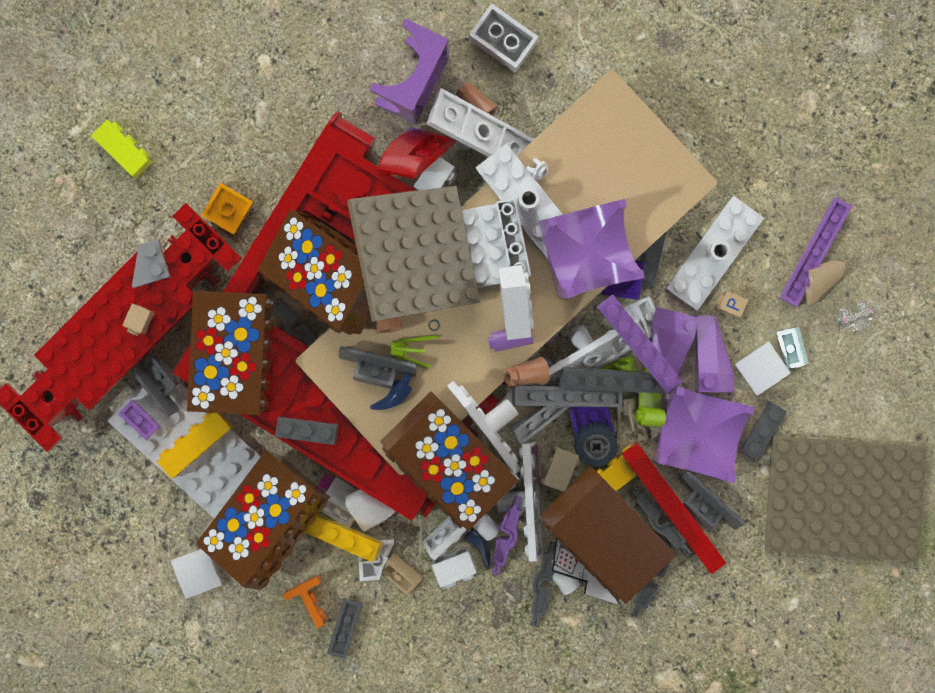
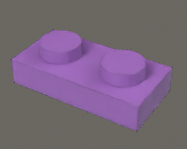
M133 399L118 413L145 440H148L161 427Z

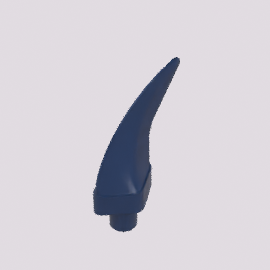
M405 373L401 381L396 379L388 395L371 405L370 409H389L403 402L413 389L408 385L412 376Z
M473 527L469 531L466 530L465 539L479 549L486 568H489L491 557L489 542Z

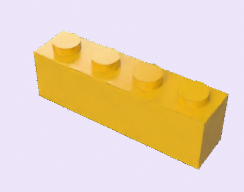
M222 413L205 414L203 422L200 424L195 423L188 429L190 432L185 437L182 435L173 442L175 444L170 450L167 448L159 454L160 459L156 462L171 479L181 474L234 428Z
M630 444V445H628L627 447H625V448L622 450V453H623L625 450H627L629 447H631L632 445ZM622 455L618 458L614 456V459L609 461L608 466L603 470L601 468L596 470L615 491L636 476V473Z
M319 513L316 516L315 522L308 526L305 531L307 534L370 562L377 560L384 543Z

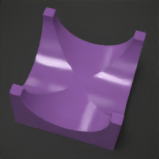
M405 18L402 27L413 36L408 35L405 44L417 53L419 57L418 65L413 74L402 83L391 86L373 83L370 91L380 96L377 97L374 103L376 106L416 125L449 59V42L447 38Z
M625 199L538 221L558 298H571L577 294L600 287L645 278L643 270L637 266L628 245L624 227V210L627 207Z
M675 387L672 389V394H669L665 409L666 421L664 426L660 428L652 460L659 464L674 466L735 483L736 452L743 428L748 418L753 415L754 407Z

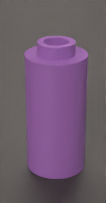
M506 330L492 332L491 337H488L490 349L494 348L495 352L534 344L532 332L531 337L507 340Z

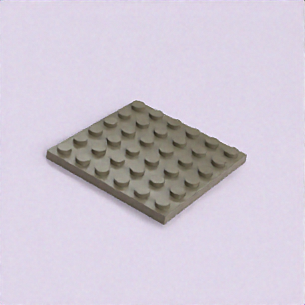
M457 186L347 200L372 322L480 303Z

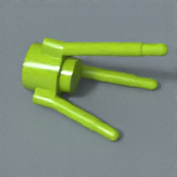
M439 335L399 338L398 341L393 340L391 356H397V360L411 361L416 365L430 369L431 365L404 356L408 355V352L425 353L424 349L409 348V344L406 343L438 339Z

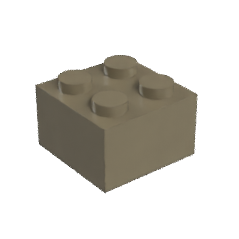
M552 444L539 481L544 485L564 492L572 485L573 478L571 476L573 471H576L579 467V455Z

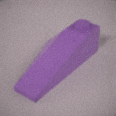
M656 307L651 323L653 345L678 375L694 340L700 319L684 313Z
M696 315V318L700 320L695 340V392H734V372L716 316Z

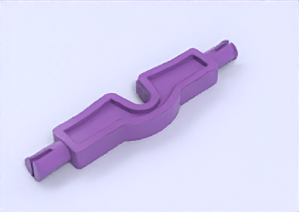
M514 495L512 505L508 506L500 526V530L509 534L510 537L498 536L492 559L494 563L492 573L495 575L500 574L501 566L505 565L509 551L518 539L519 529L517 524L522 511L519 508L522 497L519 496L518 498V495Z

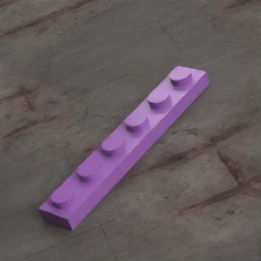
M836 197L832 199L779 299L794 307L799 305L806 292L805 287H808L810 284L808 270L820 266L852 207L851 205Z
M611 295L597 306L666 393L683 382L614 295Z

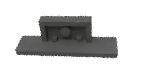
M340 346L339 349L340 359L357 362L353 376L355 381L392 389L396 372L416 376L418 365L411 361H400L391 356L376 355L371 351L363 352L350 346Z
M157 354L151 356L145 363L140 360L130 370L136 377V380L143 386L166 417L177 413L180 409L169 394L180 383Z
M689 471L680 475L678 479L692 491L683 502V505L710 531L713 530L721 519L734 530L744 525L745 522L740 516L728 508L723 500L715 496L709 487L703 485L696 475Z

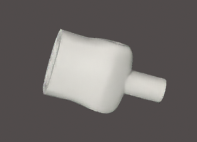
M557 573L553 575V580L559 586L563 595L570 594L580 586L577 579Z

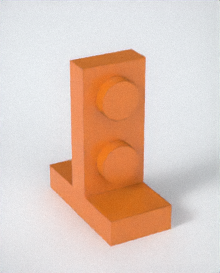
M319 574L288 589L282 594L285 601L300 594L317 629L325 625V619L327 618L322 608L319 609L316 603L318 598L315 592L310 591L311 588L322 582Z

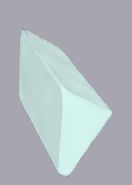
M795 327L777 332L787 368L790 369L808 364L800 328Z

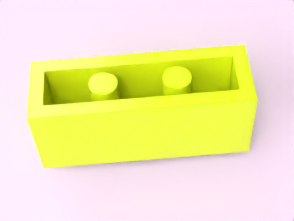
M106 120L91 136L131 176L137 179L152 164L148 159L150 155L143 148L139 150L135 146L137 142L129 134L125 136L121 132L123 128L116 121L112 123Z

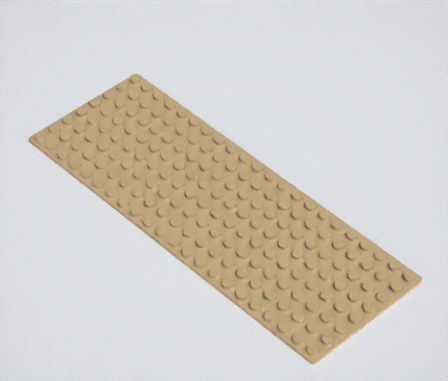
M609 70L517 155L526 169L527 166L530 168L537 166L533 162L534 158L548 164L547 175L543 179L541 178L536 181L562 214L625 199L627 207L624 210V227L634 260L717 185L716 179L614 70ZM485 184L461 207V210L495 204L500 199L489 185ZM530 196L522 198L526 205H532L534 201ZM522 228L531 273L528 281L531 289L530 300L533 310L531 313L534 322V329H531L534 344L495 352L494 348L490 349L488 337H491V333L505 330L500 284L478 288L480 303L400 317L404 328L400 331L378 334L376 333L377 321L372 322L371 317L360 335L353 333L348 335L344 332L337 333L329 328L296 359V363L399 475H403L404 473L399 469V466L385 455L386 453L382 450L384 446L380 440L430 391L462 421L468 413L447 385L453 381L458 387L462 385L469 393L466 397L471 396L479 405L505 381V368L526 362L607 286L586 291L571 298H558L549 261ZM433 319L438 320L440 323V328L437 331H431L428 327L429 322ZM433 321L431 322L430 327L432 329H436L438 327V323ZM439 335L438 339L406 343L409 344V348L424 349L425 353L408 352V355L404 356L429 364L431 368L428 369L418 365L416 376H412L408 384L413 388L403 402L389 409L373 410L370 409V406L385 398L391 389L353 380L357 362L339 358L340 346H350L363 352L371 351L380 356H391L393 340L398 341L399 338ZM396 372L394 381L396 379L401 381L405 374Z

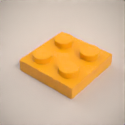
M220 183L201 216L236 235L254 202Z

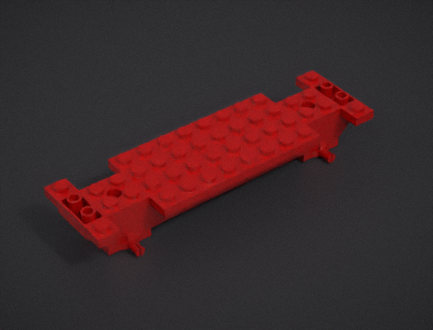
M187 203L172 216L185 231L177 239L172 235L167 240L171 245L163 252L170 278L133 288L132 282L137 251L34 354L47 370L43 374L36 371L32 375L36 381L22 395L9 383H5L0 388V406L46 452H50L63 439L53 428L55 424L60 423L70 414L77 422L81 421L84 416L76 409L81 402L88 410H92L192 309L193 291L191 288H194L200 281L205 279L214 287L215 283L219 282L211 274L214 267L219 263L229 272L242 259ZM190 253L192 259L189 263L185 264L183 257L185 254ZM132 304L155 312L146 334L139 333L136 336L127 332V327L122 326ZM49 391L53 394V399L50 402L46 398Z

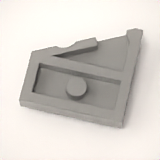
M156 239L140 244L132 287L138 288L170 278L160 240Z

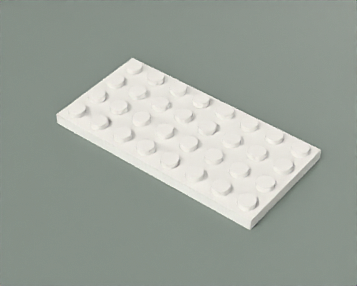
M181 382L169 394L180 409L172 416L166 417L143 386L140 385L108 420L115 429L166 475L167 473L156 462L160 459L159 454L167 448L169 450L175 446L173 442L182 435L184 437L190 433L188 429L195 423L200 424L203 422V416L208 413L187 411L188 389ZM132 399L161 425L148 440H145L118 414ZM231 429L181 474L171 480L215 518L261 455Z

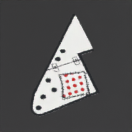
M556 538L552 572L585 582L583 594L620 605V602Z

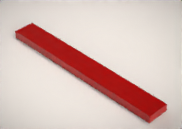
M636 442L621 453L709 573L712 575L724 566L726 561L640 445Z

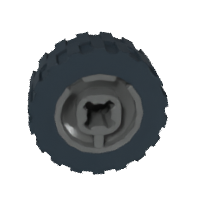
M593 422L586 424L584 427L582 426L574 438V448L577 455H579V459L591 467H601L604 464H608L617 453V439L610 427L605 426L603 423Z

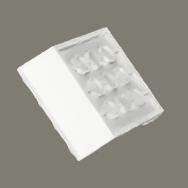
M515 198L497 201L491 205L462 210L477 288L500 284L498 268L522 265L523 272H527L528 277L531 276Z

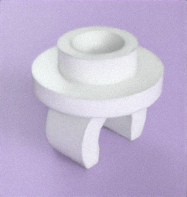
M534 158L533 162L537 166L535 168L527 166V170L533 175L534 179H543L548 173V164Z

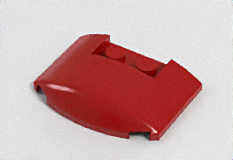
M413 129L394 139L386 148L377 168L378 172L416 179L452 147L457 140L435 130L422 129L425 131Z

